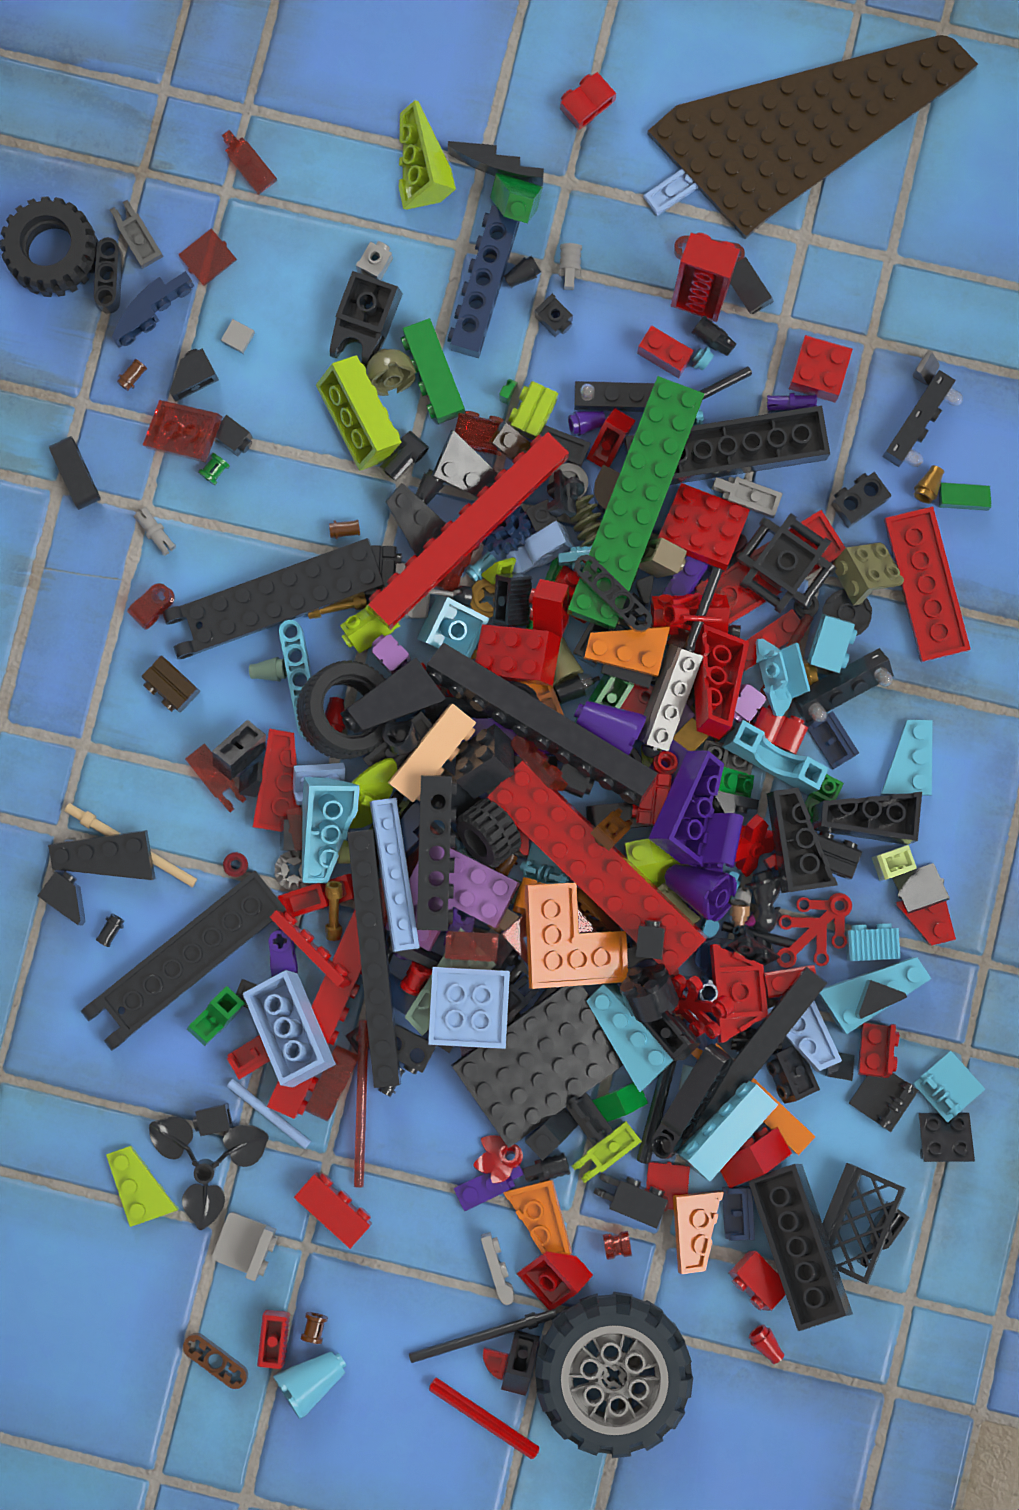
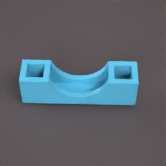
M744 720L733 725L735 729L728 734L723 748L794 788H799L801 792L807 795L820 789L829 769L828 767L808 756L795 755L778 748L765 737L764 731Z

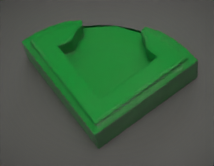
M512 379L507 380L506 385H503L499 393L501 402L508 405L518 382Z

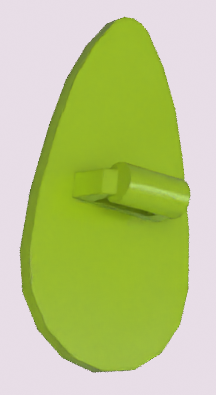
M387 758L372 765L351 782L360 787L358 811L355 818L352 819L349 828H363L371 824L373 820L370 802L373 800L389 799L393 787L388 784V781L397 772V763L394 759Z

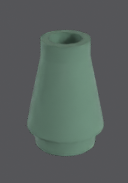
M275 657L256 664H250V678L279 682L281 679H286L287 672L284 659Z

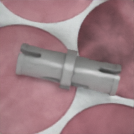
M146 507L141 509L146 519L138 511L134 518L147 532V538L154 541L164 556L169 554L164 544L172 552L176 545L163 531V525L156 522Z

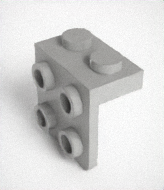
M231 1212L226 1218L212 1258L216 1262L247 1273L245 1278L256 1281L259 1275L264 1276L269 1262L265 1261L268 1251L273 1252L278 1239L274 1236L277 1229Z

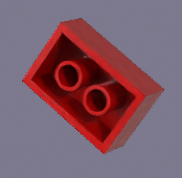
M482 624L475 662L506 681L553 686L561 637L550 631Z

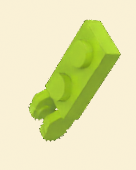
M627 1121L613 1130V1133L592 1146L586 1151L585 1155L571 1165L576 1170L581 1168L590 1159L595 1163L596 1167L587 1171L581 1178L584 1183L600 1171L601 1173L642 1142Z

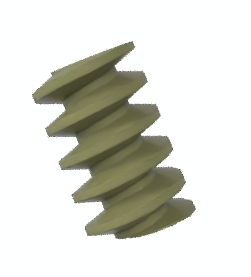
M593 494L576 499L577 514L572 518L570 517L571 523H577L573 527L574 531L581 532L577 536V540L585 541L580 547L593 545L601 522H596L601 513H593L592 511L598 506L597 503L589 504V501L594 498Z

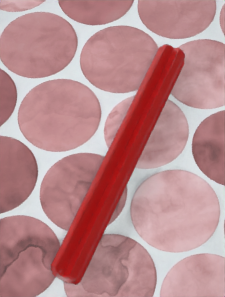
M433 1379L429 1386L430 1392L528 1458L534 1459L539 1452L538 1445L440 1379Z

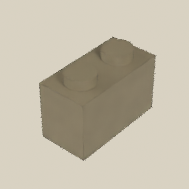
M664 538L648 541L638 568L650 575H654L656 578L678 574L685 565L686 560L684 557L687 551Z

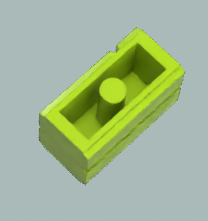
M531 381L529 387H523L519 396V400L522 402L518 409L514 408L508 421L511 422V427L522 436L534 440L538 435H541L558 400V393Z

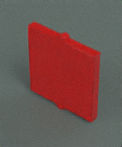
M670 1161L667 1164L656 1162L648 1164L646 1188L650 1189L651 1186H655L665 1191L664 1196L668 1197V1203L664 1211L668 1209L674 1210L673 1196L688 1194L690 1166L676 1165Z

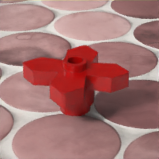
M758 814L747 825H742L735 859L736 868L746 877L757 868L761 854L770 853L775 849L772 831L767 830L769 825Z

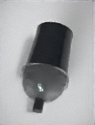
M577 673L576 676L553 686L559 703L563 704L583 696H589L595 689V682L600 681V677L596 676L593 678L588 673Z

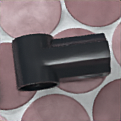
M412 431L407 432L400 439L401 444L380 466L395 482L413 463L420 461L429 450V446Z

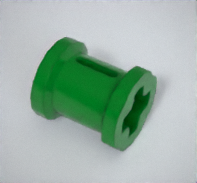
M212 452L210 455L211 459L203 469L198 470V473L211 484L216 485L218 477L230 465ZM215 465H218V466L215 468V470H214L212 473H210V472L212 471V469L215 467Z

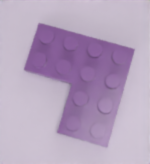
M433 846L429 854L433 859H440L444 855V849L440 846ZM450 848V858H455L454 873H449V883L454 884V898L448 899V909L455 907L494 928H498L520 883ZM418 863L409 879L416 928ZM434 871L429 875L428 879L430 883L438 885L443 881L444 877L442 873ZM432 897L428 901V906L432 910H438L443 905V901L439 897ZM389 923L385 927L387 930H389ZM417 930L419 946L431 951L441 931Z

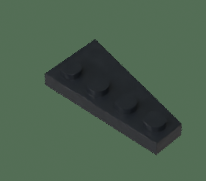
M147 830L48 845L52 870L145 880L156 879Z

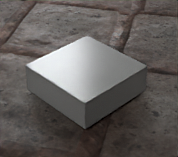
M232 319L221 342L244 353L255 331Z

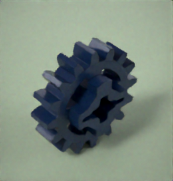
M519 506L482 541V544L486 546L489 552L494 550L497 555L502 550L508 555L511 548L518 551L517 545H525L524 537L531 536L529 529L532 528V524L527 512H524L523 508Z

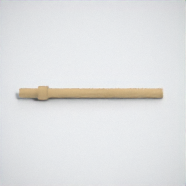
M71 803L64 810L80 820V824L88 829L91 827L105 836L121 834L96 819V815L89 811L84 812ZM151 852L153 865L190 887H194L198 880L197 878Z

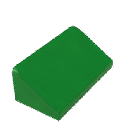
M941 483L939 508L988 511L991 508L990 486Z

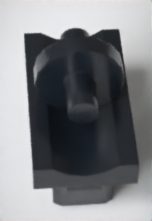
M560 469L555 471L554 481L547 485V493L554 499L547 503L548 512L556 518L564 513L571 518L577 514L576 499L584 493V483L574 476L570 477V479L564 477Z

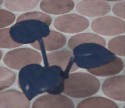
M711 939L702 943L696 950L694 963L698 968L702 969L701 976L705 981L702 982L703 988L699 991L697 1000L713 1002L717 998V987L712 984L710 945L718 944L721 948L733 953L734 949L727 945L732 939ZM644 959L634 967L640 966L644 968L655 966L658 963L654 959ZM704 1012L712 1021L717 1023L716 1017L712 1012ZM683 1018V1022L689 1028L690 1023L685 1018ZM703 1033L697 1037L701 1042L697 1048L704 1051L708 1045L712 1043L716 1045L718 1036L710 1039L706 1033Z

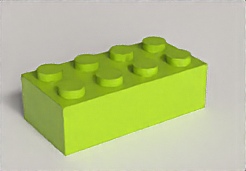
M358 356L332 363L316 383V387L359 471L381 464L401 444L399 432L393 427L388 411L382 405L377 390L371 384L366 374V368L360 362Z

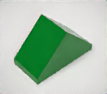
M634 1082L592 1100L607 1122L626 1116L648 1104L643 1090L639 1092Z

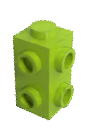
M367 605L366 608L350 616L340 625L345 633L341 637L349 649L354 646L360 654L364 650L371 648L372 643L379 636L390 635L400 624L397 623L389 630L371 612Z

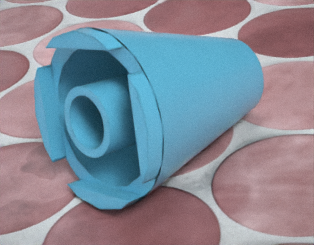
M331 1351L280 1371L273 1378L297 1417L301 1419L312 1410L345 1374L343 1368L347 1365L339 1353L334 1355Z

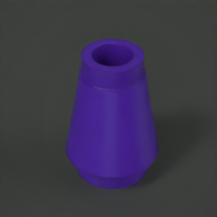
M575 411L572 415L568 416V425L572 435L577 434L580 436L603 426L606 418L603 411Z

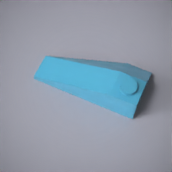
M304 777L302 799V883H328L339 857L338 853L342 843L346 840L352 819L355 818L358 811L359 785L332 778Z

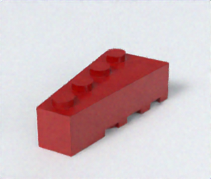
M705 624L701 628L694 650L695 653L703 656L694 680L696 731L720 740L733 724L749 642Z

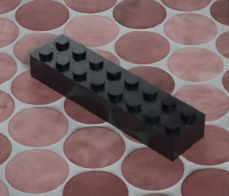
M822 405L692 426L670 485L826 461L830 455V448ZM635 435L625 436L626 457Z

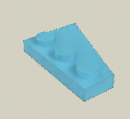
M906 720L880 794L892 795L922 792L924 796L932 795L933 720Z

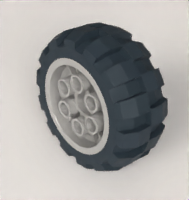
M620 1292L598 1296V1293L581 1298L579 1303L569 1309L565 1308L552 1321L551 1327L546 1335L543 1334L539 1345L535 1378L536 1393L542 1411L546 1413L551 1421V1426L564 1440H571L578 1445L579 1450L595 1456L598 1453L612 1454V1458L630 1457L631 1452L643 1448L648 1451L663 1442V1436L670 1429H676L685 1415L684 1409L687 1400L691 1398L693 1385L692 1361L685 1340L676 1324L664 1314L662 1309L648 1300L643 1301L633 1297L632 1294ZM625 1336L634 1339L626 1353L622 1350ZM592 1340L600 1352L597 1354V1357L585 1347ZM607 1346H615L618 1349L614 1357L604 1355L603 1352ZM639 1356L642 1362L640 1366L633 1368L628 1365L629 1358ZM594 1362L598 1367L594 1373H586L583 1370L584 1364ZM608 1366L614 1371L619 1370L618 1377L620 1382L613 1376L608 1378ZM654 1367V1376L639 1375L643 1370ZM573 1378H585L589 1382L575 1386ZM636 1382H641L646 1386L645 1390L640 1394H636L631 1390V1387ZM591 1388H596L601 1392L600 1397L595 1400L589 1399L586 1394ZM631 1397L640 1404L632 1408L628 1398ZM616 1398H620L625 1402L624 1407L620 1410H615L611 1407V1402ZM603 1400L607 1401L605 1412L596 1410Z

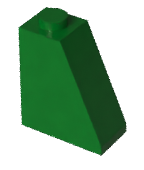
M496 173L490 198L504 217L528 224L537 211L543 186Z

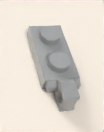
M716 477L712 486V490L723 494L722 499L771 518L775 517L782 497V493L739 477H729L728 481Z

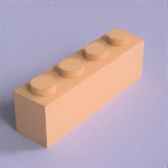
M449 704L415 747L414 751L388 781V784L411 802H414L416 799L420 801L421 775H441L444 771L442 765L447 759L452 761L460 751L457 746L463 739L468 741L475 732L473 726L476 722L454 704Z

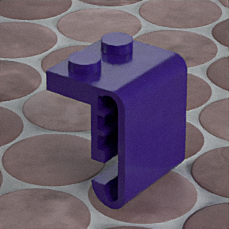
M713 813L712 819L709 818L706 829V833H709L707 844H703L701 855L704 856L702 865H688L722 872L724 864L727 867L733 868L744 817L735 813Z

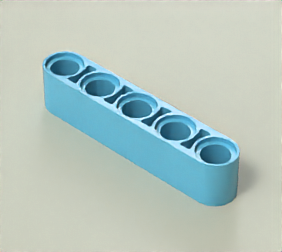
M287 620L280 625L279 635L299 735L306 740L307 738L302 735L303 732L298 725V714H296L297 700L302 687L295 686L294 680L299 675H305L308 681L312 677L303 629L296 621ZM289 627H296L298 629V633L294 638H287L285 636V632ZM294 651L302 652V659L297 663L290 661V655Z

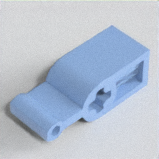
M555 521L527 538L525 545L519 547L518 551L509 552L506 557L507 559L516 558L513 573L525 574L534 567H540L558 557L559 553L569 551L570 547H574L565 526Z

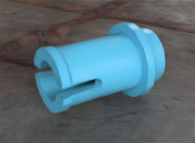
M487 551L475 564L468 565L469 569L466 570V573L474 582L482 580L481 574L496 563L497 560Z

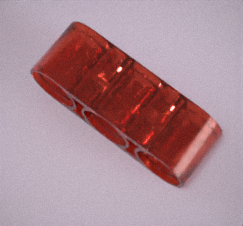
M336 1045L332 1053L336 1065L323 1071L305 1109L306 1112L327 1122L332 1116L360 1055L339 1045Z

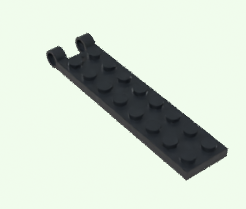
M366 538L190 603L168 608L162 614L166 625L175 624L187 619L194 640L182 642L173 647L177 659H185L281 624L284 621L298 618L381 588L385 584L370 540ZM202 622V628L198 629L197 624Z
M254 871L85 1006L80 1012L87 1021H90L105 1008L120 1026V1028L104 1040L110 1050L113 1051L273 921L270 916L276 910L284 912L287 909L258 872ZM120 1007L125 1008L124 1014L119 1013Z

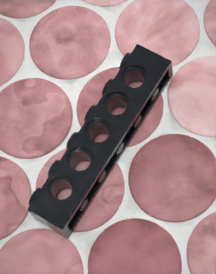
M421 775L417 930L448 931V924H453V909H448V899L454 898V884L449 883V873H454L455 858H450V848H455V833L450 832L451 822H456V807H451V797H456L457 781H452V776ZM437 794L443 795L446 799L445 805L439 809L431 805V798ZM435 820H440L445 824V829L440 834H435L430 830V825ZM433 846L442 847L444 849L443 857L433 859L429 854L430 849ZM434 871L442 873L444 877L443 881L438 885L430 883L428 879L429 875ZM432 897H439L443 901V905L438 910H432L428 906V901Z

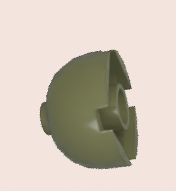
M381 349L368 361L366 367V374L380 396H388V391L396 388L397 393L402 392L410 387L416 379L414 374L416 371L411 359L401 350Z

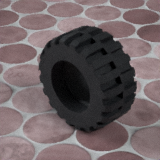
M49 196L41 197L39 202H36L34 198L28 200L29 205L25 207L19 205L15 208L17 213L14 216L10 214L6 219L9 225L8 227H2L1 235L4 239L0 240L3 261L19 284L24 288L27 287L34 294L41 292L44 297H52V293H56L58 297L65 296L66 290L70 289L72 293L78 290L77 285L80 282L85 285L89 280L87 274H93L95 271L94 261H96L98 239L83 212L79 211L71 202L66 204L63 199L57 197L54 198V201H51ZM48 229H61L69 233L71 246L67 255L61 261L53 265L41 266L34 264L30 260V245L38 234Z

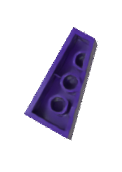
M687 751L648 838L681 864L702 865L704 858L701 855L703 844H707L709 833H706L709 818L712 819L714 813L712 806L713 797L718 795L724 763L709 751Z

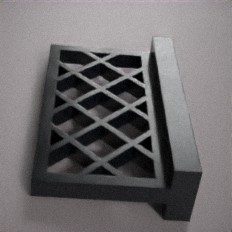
M850 1163L845 1165L822 1224L831 1250L841 1247L846 1261L836 1264L838 1271L865 1284H869L906 1188ZM864 1175L871 1178L875 1189L862 1194L858 1185L861 1176ZM876 1181H878V1182H880V1183H882V1184H884V1185L878 1187ZM887 1187L898 1190L895 1200L885 1204L880 1190ZM876 1192L882 1206L869 1211L863 1197ZM860 1199L865 1213L852 1218L849 1206L851 1202ZM892 1206L890 1212H888L887 1207ZM883 1209L887 1220L885 1225L876 1228L870 1214ZM847 1214L848 1220L844 1221L845 1216ZM867 1216L872 1230L859 1235L854 1221ZM850 1223L856 1237L843 1241L839 1231L841 1226ZM882 1230V1233H881V1235H880V1237H879V1234H878L877 1231ZM874 1233L877 1240L876 1248L866 1252L861 1238ZM857 1240L863 1254L850 1259L845 1245ZM873 1254L871 1260H869L868 1255ZM864 1257L868 1266L865 1275L862 1276L855 1273L851 1262ZM848 1264L849 1269H846L842 1266Z

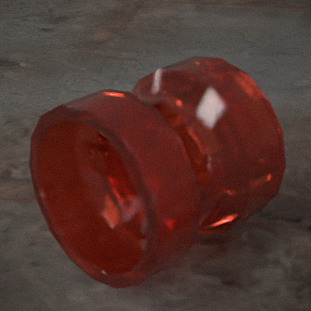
M622 1231L618 1235L603 1234L607 1260L615 1259L619 1255L623 1257L632 1256L628 1231Z

